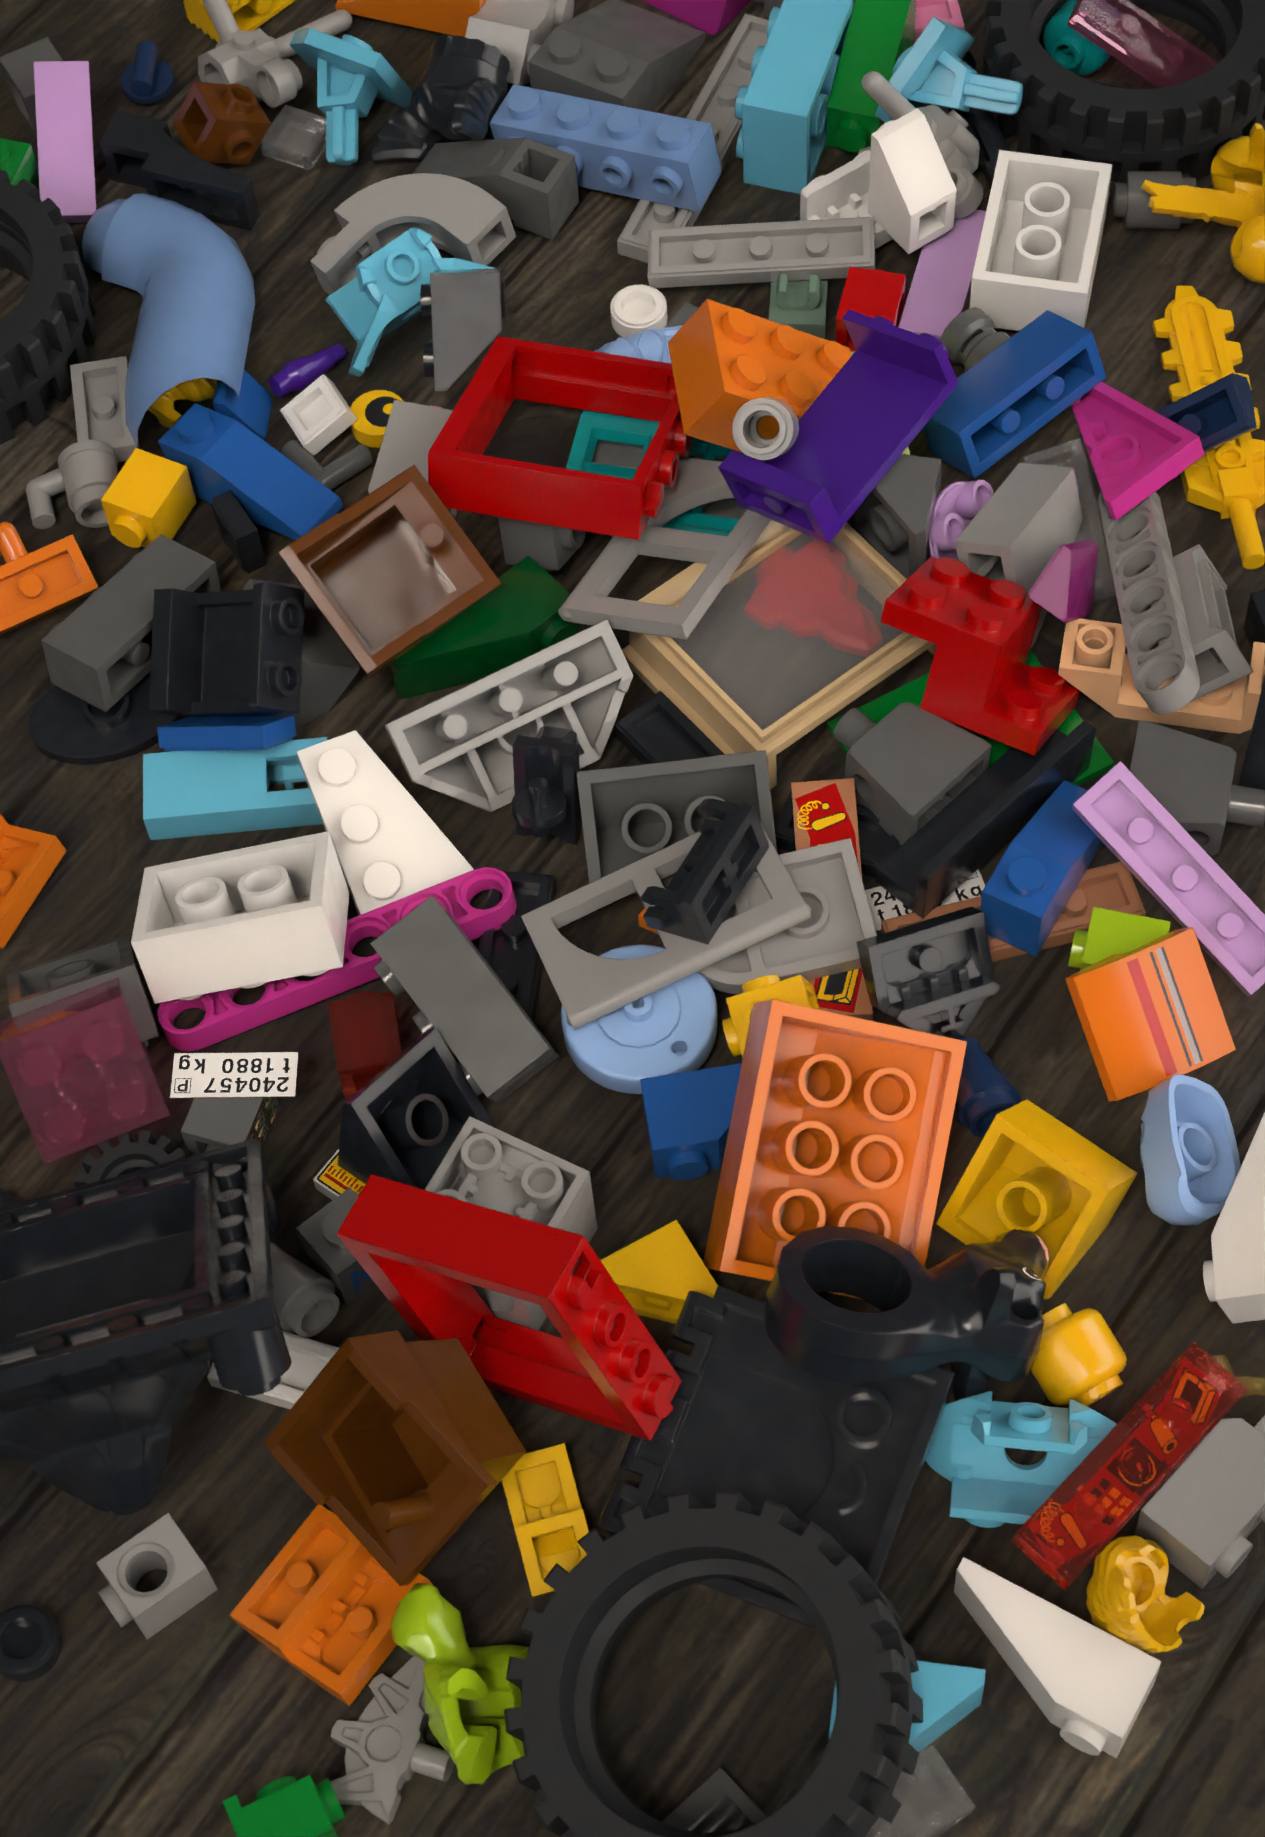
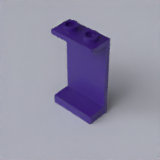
M850 309L842 319L856 351L798 420L799 433L791 449L765 462L732 450L718 467L739 506L827 544L832 541L959 384L948 359L949 352L945 345L936 337L928 333L918 335L896 327L884 317L875 316L872 318Z

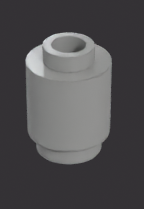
M761 397L748 401L737 411L732 424L733 439L737 447L745 455L757 460H769L786 453L796 442L799 433V421L794 409L787 402L776 397ZM766 415L775 417L779 423V433L773 439L764 438L758 430L759 421Z

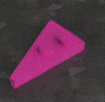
M1102 381L1071 404L1110 517L1116 521L1205 455L1198 435Z

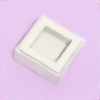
M324 374L280 409L302 446L313 456L358 420L335 384Z

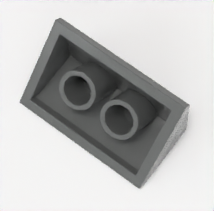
M766 750L576 772L589 884L700 832L699 828L705 819L721 821L714 817H706L697 812L702 801L709 798L739 806L742 803L753 805L760 823L777 851ZM676 873L661 879L665 889Z

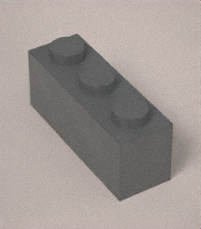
M159 535L143 551L135 554L129 563L102 587L97 588L64 621L55 625L49 634L41 640L51 683L107 712L151 671L154 589L174 588L194 593L221 592L216 562L163 535Z
M433 895L370 943L382 959L373 966L378 975L397 997L407 991L420 1009L418 1013L412 1016V1019L422 1033L428 1029H437L443 1041L458 1058L459 1062L457 1064L477 1097L484 1093L487 1098L499 1104L559 1057L447 909Z

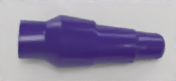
M336 344L308 357L303 356L285 363L280 372L269 377V385L273 393L280 398L292 391H303L322 374L331 370L335 364L346 357V350L341 344Z

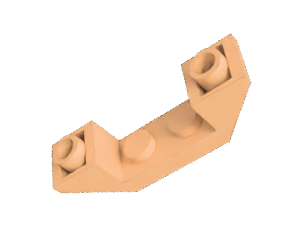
M1077 619L1066 623L1058 675L1114 717L1240 734L1252 729L1265 676V643H1253L1249 665L1254 672L1189 702L1178 711L1170 714H1157L1149 708L1134 686L1129 657L1125 653L1126 642L1122 624L1087 619ZM1176 676L1164 681L1157 689L1163 688L1172 682Z

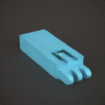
M327 737L291 740L266 750L171 751L143 754V821L150 840L323 824L310 789H294V783L307 782L297 758V751L327 741ZM285 784L286 790L268 792L267 788H269V785Z

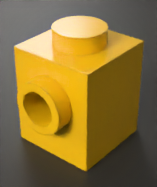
M135 448L101 498L112 536L132 548H139L140 546L146 548L159 535L172 540L197 503L187 466Z

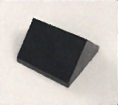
M436 1028L425 1031L343 1104L338 1166L365 1184L372 1174L425 1190L469 1116L496 1128Z

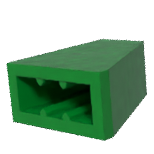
M855 0L827 104V147L858 153L860 149L871 146V134L885 124L884 121L875 115L878 104L863 90L862 79L868 72L875 71L880 73L889 82L893 76V67L906 49L913 47L915 44L916 0Z

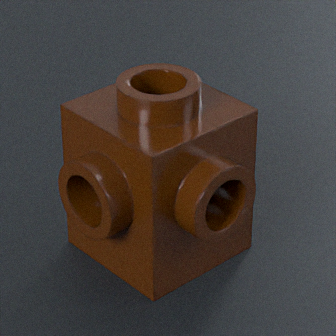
M194 81L172 123L190 153L214 164L240 165L250 164L271 125L256 96L248 86L236 83L228 85Z

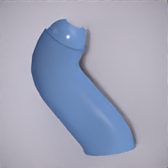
M146 193L134 194L128 199H117L100 207L88 221L83 233V259L91 269L102 274V280L131 288L143 297L125 381L126 425L137 447V431L146 410L162 393L180 382L201 377L221 380L233 388L239 398L255 308L254 280L236 241L199 212L174 201Z

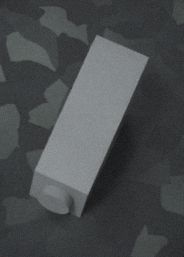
M1019 463L955 540L958 560L967 565L971 572L992 580L1015 582L1021 585L1028 593L1059 546L1074 543L1083 517L1074 468ZM1043 607L1041 609V613L1039 616V620L1037 623V627L1034 633L1030 649L1033 647L1037 640L1038 634L1040 632L1043 621L1047 614V610Z

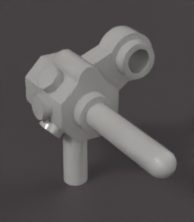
M202 0L221 40L214 49L198 56V75L202 82L228 85L236 83L248 86L256 96L258 103L264 101L268 106L275 108L294 99L297 91L302 88V77L298 67L293 61L286 59L297 54L289 45L295 31L312 28L335 36L351 27L352 16L347 10L339 9L274 39L265 34L260 28L251 32L247 30L240 31L226 0Z
M871 71L864 75L862 79L863 90L894 120L916 109L880 73ZM936 104L920 107L918 109L925 115L957 190L954 218L966 217L977 209L983 197L982 184L973 175L974 171L978 168L979 142L966 128L969 124L955 110L952 109L950 112L949 109L937 106ZM871 146L860 149L858 154L871 150Z

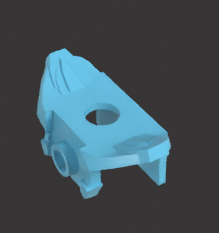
M410 228L355 267L357 277L326 298L327 303L358 343L348 373L360 377L365 368L369 367L379 341L421 312V284H430L431 272L435 270L494 268L458 258H441L438 249L432 243V235L419 228Z
M988 1391L945 1405L925 1461L939 1475L952 1482L950 1517L965 1518L967 1522L985 1528L999 1527L1004 1523L1032 1525L1038 1521L1039 1516L1047 1506L1052 1505L1059 1509L1068 1504L1077 1494L1075 1491L1079 1487H1084L1131 1434L1104 1415L1072 1399H1069L1068 1408H1060L1032 1402L1009 1403L992 1401V1391ZM1005 1448L1045 1451L1046 1454L1035 1464L1021 1465L1008 1457ZM1048 1507L1049 1510L1056 1511L1055 1508Z

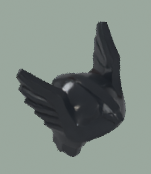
M447 34L436 37L432 42L425 71L412 93L411 104L386 120V125L377 134L376 139L378 143L371 152L370 160L373 163H421L434 144L443 138L452 142L494 140L490 121L508 94L507 76L509 60L497 47L488 45L479 39H469L463 36Z

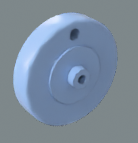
M646 944L627 945L611 949L598 956L613 959H632L652 955L665 950V948ZM698 972L575 1030L566 1021L567 1014L563 1005L561 1008V1023L565 1045L576 1066L583 1074L597 1084L628 1094H642L640 1079L698 1070L709 1057L715 1044L718 1030L717 1002L709 980Z

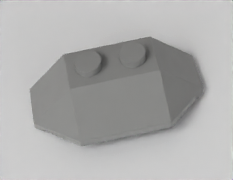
M605 620L430 702L384 726L411 782L487 812H492L511 803L512 798L515 796L512 746L518 735L536 738L540 727L543 726L573 730L577 733V744H579V769L601 759L624 695L628 691L634 675L608 620Z

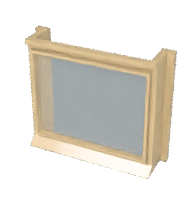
M770 520L686 640L628 631L629 645L622 649V652L629 667L655 694L661 690L725 755L766 750L771 790L777 785V754L928 649L934 655L937 644L880 622L885 600L907 579L847 522L832 541L827 544ZM693 563L638 601L678 607L708 564Z

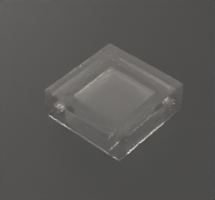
M285 105L260 143L262 155L311 170L326 148V118Z

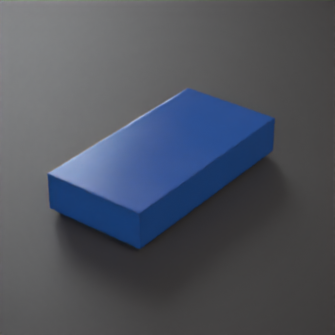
M294 715L190 716L157 727L159 749L164 748V751L266 750L291 741L293 737L297 736Z

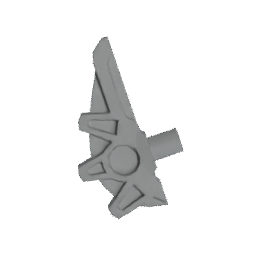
M415 1656L391 1678L383 1673L374 1677L368 1685L374 1694V1698L364 1709L357 1721L337 1720L331 1732L332 1740L346 1748V1775L330 1781L340 1804L363 1806L372 1815L388 1825L393 1821L400 1804V1791L405 1782L412 1779L414 1772L446 1782L455 1764L452 1761L451 1755L446 1750L425 1744L426 1742L423 1737L428 1722V1714L425 1713L423 1690L425 1662Z

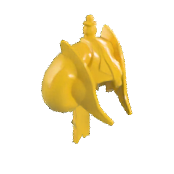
M1255 123L1249 136H1242L1227 142L1216 153L1211 165V179L1214 189L1195 188L1188 185H1165L1146 179L1141 185V189L1153 196L1150 197L1148 206L1152 208L1154 213L1170 214L1174 217L1203 219L1207 223L1214 221L1223 225L1237 226L1238 230L1230 244L1233 266L1250 281L1265 284V130L1261 124Z

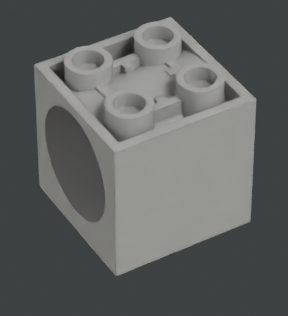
M470 1116L425 1189L584 1236L588 1243H590L598 1229L589 1171ZM579 1259L577 1260L573 1270L571 1271V1274L574 1271L576 1265L578 1264ZM471 1284L496 1318L540 1330L547 1317L540 1305Z

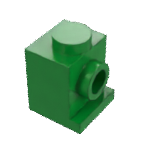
M310 1775L298 1781L294 1776L277 1779L256 1793L255 1798L257 1801L244 1807L237 1795L222 1801L237 1837H338L333 1824L346 1819L328 1777L314 1783Z

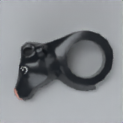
M823 1226L803 1231L781 1250L773 1280L766 1292L764 1318L766 1333L787 1360L810 1374L844 1384L857 1385L884 1382L913 1375L950 1362L951 1372L955 1373V1381L952 1386L955 1401L983 1393L989 1378L1014 1382L1028 1375L1039 1352L1044 1326L1041 1311L1046 1288L1044 1276L1049 1262L1048 1249L1042 1239L1034 1233L1014 1229L999 1235L993 1243L965 1245L938 1262L933 1268L926 1269L910 1251L878 1234L857 1228ZM834 1292L851 1295L865 1300L882 1312L859 1313L831 1304L816 1293Z

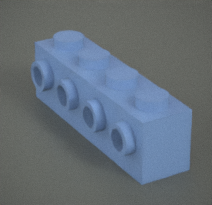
M513 84L490 121L494 139L528 138L575 155L577 186L700 212L722 173L711 123Z

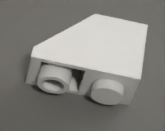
M918 108L897 120L886 122L876 132L872 133L870 150L868 214L871 217L874 216V220L910 254L953 229L957 191L925 115Z

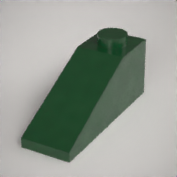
M528 555L498 577L501 582L499 587L390 664L396 692L403 699L475 682L533 653L579 633V623L565 621L558 613V610L571 593Z

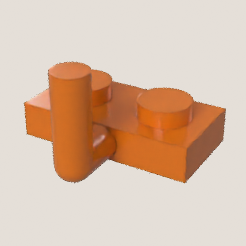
M9 522L0 523V555L3 556L6 564L0 566V636L90 596L99 588L73 534L28 554L16 528Z

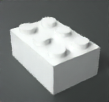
M999 150L972 275L970 308L977 307L983 310L993 320L994 328L1020 331L1047 310L1085 328L1107 213L1112 164Z
M329 831L145 867L131 944L154 1003L177 999L193 1000L208 993L239 987L255 988L270 981L301 975L317 976L328 970L342 968L349 889Z

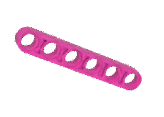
M483 867L349 919L346 926L342 968L328 970L309 981H298L290 977L266 982L262 985L266 988L264 995L260 1000L249 1005H238L233 1002L235 994L242 987L204 994L193 1000L177 999L161 1002L157 1011L159 1024L171 1046L181 1051L191 1052L203 1049L377 979L380 976L373 966L382 960L378 953L369 957H358L352 954L353 947L364 938L379 937L432 895L447 909L470 941L481 937L485 931L490 929L499 930L501 924L508 921L517 909L511 881L504 872L496 868ZM494 888L503 894L501 901L492 908L482 910L470 905L472 898L481 891ZM200 1008L206 1011L204 1019L193 1028L184 1030L173 1026L175 1018L186 1009Z

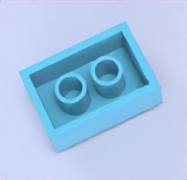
M783 0L781 8H772L767 25L765 47L757 46L752 59L751 82L749 86L742 85L740 87L735 104V118L742 120V127L736 145V157L743 159L744 183L800 194L801 190L814 179L826 148L827 104L853 11V0Z

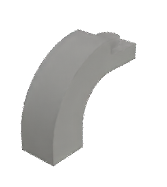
M407 174L372 184L340 204L334 211L342 230L336 236L328 238L320 246L317 255L310 262L323 290L331 295L357 277L355 267L410 228H419L432 235V243L436 248L442 249L458 259L485 266L516 238V234L506 206L480 187L468 181L442 174Z

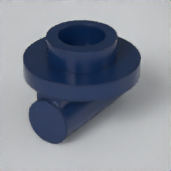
M142 41L138 43L134 63L130 64L123 71L120 78L124 95L136 103H155L167 97L174 88L175 79L173 71L167 63L157 59L158 48L152 42Z

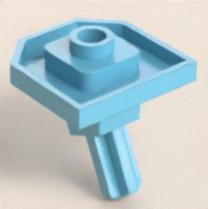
M936 17L931 19L913 47L906 49L899 57L892 70L893 76L889 80V83L915 108L936 104L937 106L969 112V109L973 108L1014 115L1017 114L1023 98V85L1019 81L977 74V71L962 61V58L976 38L964 29ZM878 105L875 114L885 123L894 120Z
M312 28L296 30L289 45L309 67L317 71V107L326 116V159L328 163L333 165L351 166L352 163L358 160L359 118L367 117L375 97L405 108L411 104L413 92L382 54L373 51V48L364 41L350 35H343L342 39Z

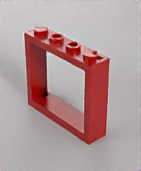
M497 336L428 451V484L446 508L639 540L650 517H659L663 503L664 487H673L678 471L679 456L687 457L692 443V437L684 435L672 364ZM514 399L660 422L632 480L483 455Z
M371 1174L338 1230L337 1236L420 1341L458 1338L487 1388L649 1441L652 1440L661 1420L667 1417L673 1410L671 1401L682 1380L584 1236ZM579 1259L578 1265L576 1266L573 1274H571V1271L573 1270L577 1260ZM471 1284L540 1305L563 1338L496 1318Z

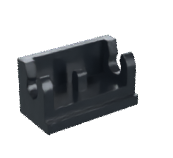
M710 798L702 801L697 812L706 817H714L721 821L704 820L699 828L701 835L666 889L656 886L646 888L640 899L645 903L655 905L654 907L649 906L643 915L648 927L707 945L709 944L769 848L755 807L750 804L742 803L739 806Z

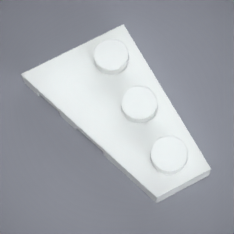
M356 730L297 751L299 764L325 830L330 833L348 889L359 915L474 870Z

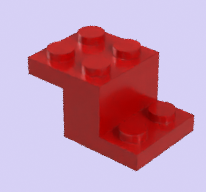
M931 556L885 600L880 619L881 623L937 644L920 709L1035 756L1076 708L1081 692L1058 675V671L1048 667H1032L1026 664L1042 606L1030 599V594L1015 582L992 580L971 572L967 565L958 560Z

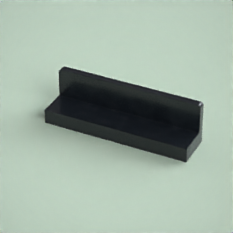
M1084 720L1068 736L1057 729L1035 756L1011 747L880 864L876 870L875 882L924 919L1024 828L1064 780L1073 783L1089 768L1097 727Z

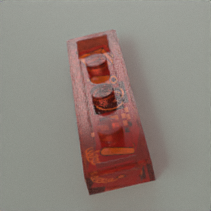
M1193 1342L1023 1524L1011 1541L1065 1591L1202 1442L1218 1422L1234 1407L1248 1389L1198 1344Z

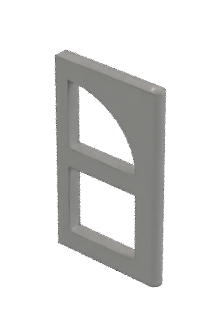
M679 457L675 483L673 487H664V497L659 517H650L639 540L613 536L560 607L558 613L562 619L568 622L594 626L608 620L613 629L686 640L771 519L747 509L728 536L661 528L671 519L692 508L717 500L734 498L718 468L722 462ZM638 555L708 564L678 607L607 597Z
M764 828L763 831L769 848L755 870L771 900L722 922L708 945L656 929L665 950L639 958L613 959L597 956L576 947L557 930L636 891L641 898L647 887L656 886L664 888L661 879L678 871L701 835V832H697L521 916L564 1007L568 1025L573 1027L574 1030L811 918L810 906L804 902ZM642 901L646 911L649 906H655Z

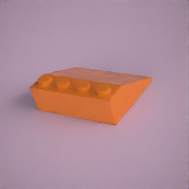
M777 1000L753 1003L703 1260L706 1268L772 1281L782 1248L801 1232L823 1226L852 1227L884 1236L910 1251L925 1267L967 1041ZM828 1292V1293H833V1294H838V1295H843V1296H848V1297L857 1298V1297H854V1296H851V1295H847V1294H844V1293Z

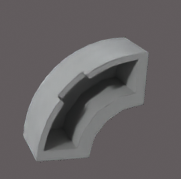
M486 0L476 15L469 16L465 37L479 39L488 45L497 47L509 60L507 82L525 85L530 82L529 60L556 26L572 19L574 0Z

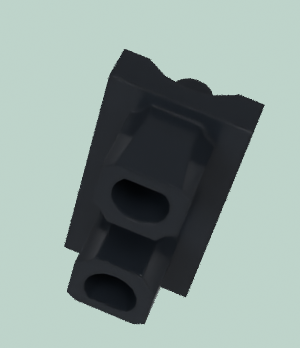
M543 726L540 727L536 738L518 735L512 746L515 796L512 798V816L516 821V834L523 836L533 835L535 837H545L550 834L559 837L565 843L577 844L581 835V808L576 772H580L577 733L569 729Z

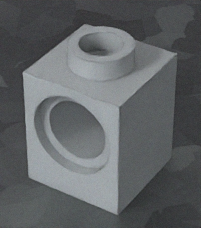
M169 1513L96 1563L109 1585L98 1592L105 1605L121 1628L134 1620L146 1640L218 1590L206 1566ZM154 1569L168 1571L165 1581L156 1590L151 1592L136 1591L139 1579L148 1571Z

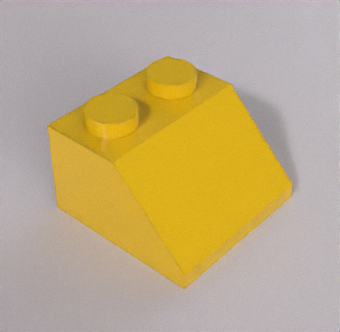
M1026 1099L996 1114L936 1224L966 1245L993 1243L999 1235L1014 1229L1030 1231L1039 1236L1047 1247L1049 1255L1047 1271L1044 1276L1046 1288L1043 1298L1047 1300L1055 1293L1106 1229L1138 1173Z

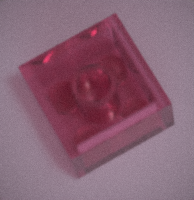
M118 977L0 1022V1059L44 1164L170 1116L165 1091Z

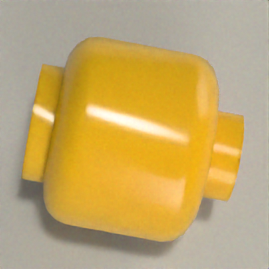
M1064 1303L1042 1315L1044 1326L1039 1352L1030 1370L1052 1404L1065 1406L1069 1404V1399H1072L1082 1405L1089 1406L1123 1385L1118 1374L1126 1366V1355L1097 1310L1089 1308L1072 1314L1067 1304Z

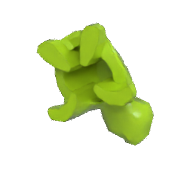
M416 1583L397 1604L390 1622L392 1638L396 1644L410 1655L418 1657L425 1662L423 1690L425 1713L429 1717L428 1725L438 1742L451 1755L452 1761L457 1767L459 1779L465 1785L483 1784L491 1773L509 1764L513 1765V1760L525 1756L522 1741L506 1733L504 1709L521 1707V1689L506 1680L509 1657L526 1659L529 1647L512 1644L469 1647L460 1611L441 1596L437 1587L427 1583Z

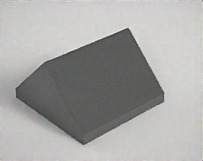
M901 454L849 518V525L906 579L931 557L929 533L931 521L933 523L932 516L934 517L935 502L941 493V459Z

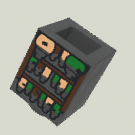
M277 1097L194 1098L180 1131L190 1156L259 1137L264 1149L280 1110Z

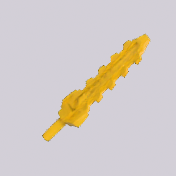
M1176 286L1175 299L1166 307L1164 318L1153 321L1155 337L1168 339L1171 350L1161 353L1160 360L1163 369L1176 371L1179 380L1178 383L1169 385L1168 392L1172 402L1229 374L1235 373L1233 366L1242 363L1243 359L1240 343L1228 341L1225 337V334L1234 330L1232 312L1216 308L1215 304L1210 300L1199 296L1193 286ZM1235 373V374H1238V375H1241V376L1246 377L1247 380H1248V383H1249V385H1250L1249 375L1241 374V373ZM1254 407L1255 420L1257 426L1256 429H1258L1260 426V419L1258 409ZM1250 431L1205 453L1204 456L1181 472L1186 501L1219 512L1221 519L1231 518L1242 565L1244 568L1252 570L1260 568L1265 564V552L1255 517L1256 509L1265 504V441L1252 439Z

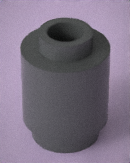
M1127 171L1125 183L1115 182L1113 216L1123 217L1124 228L1179 229L1180 223L1194 222V219L1152 212V208L1148 205L1150 197L1153 196L1141 189V185L1146 179L1159 184L1172 186L1188 185L1196 188L1195 177H1182L1181 171Z

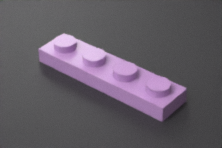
M1120 761L1070 808L1182 928H1194L1199 946L1247 997L1251 996L1265 983V914Z

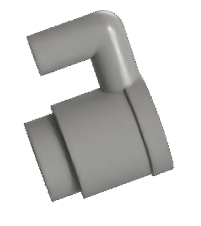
M99 440L76 442L65 448L59 455V468L36 477L27 483L26 495L32 524L35 528L47 529L55 524L56 519L51 497L63 491H66L68 505L75 513L76 520L81 525L90 528L108 526L101 498L118 475V462L115 450L108 443Z

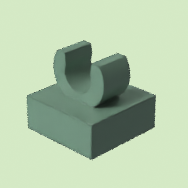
M780 274L777 282H771L769 320L825 339L828 281H820L818 275L810 274L809 280L788 281L787 274Z

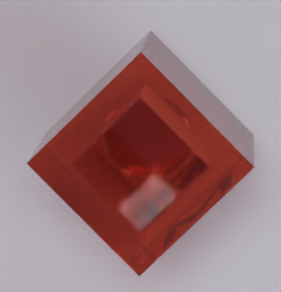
M358 992L348 996L345 1000L328 1003L337 1071L346 1101L404 1051L400 1022L392 992L381 994Z

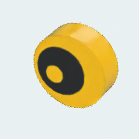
M373 390L359 396L350 407L358 419L351 425L354 437L363 445L380 448L394 400L403 401L401 397L387 390Z

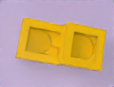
M565 1443L524 1454L502 1479L532 1598L556 1591L543 1581L556 1563L570 1573L587 1555L577 1542L589 1533L583 1508L581 1507Z

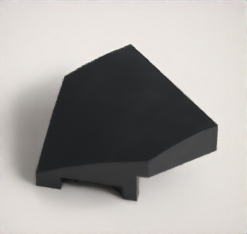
M972 906L857 941L860 963L871 1005L912 1030L958 1040L966 1038L964 1034L986 997L995 996L1001 987L994 981L989 980L993 974L984 911Z

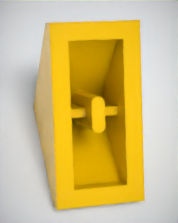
M677 1220L600 1260L637 1315L674 1324L678 1320L689 1291L713 1298L718 1287Z

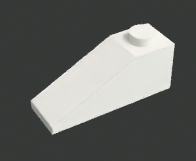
M1265 1112L1211 1234L1213 1260L1204 1261L1203 1279L1207 1297L1210 1302L1216 1301L1232 1323L1265 1320Z
M963 1557L956 1571L954 1593L1050 1723L1061 1728L1060 1736L1078 1750L1094 1756H1098L1101 1751H1104L1117 1758L1155 1683L1162 1661Z

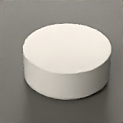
M631 285L617 292L611 301L612 326L621 337L625 338L641 333L646 329L665 328L667 324L666 299L654 287Z

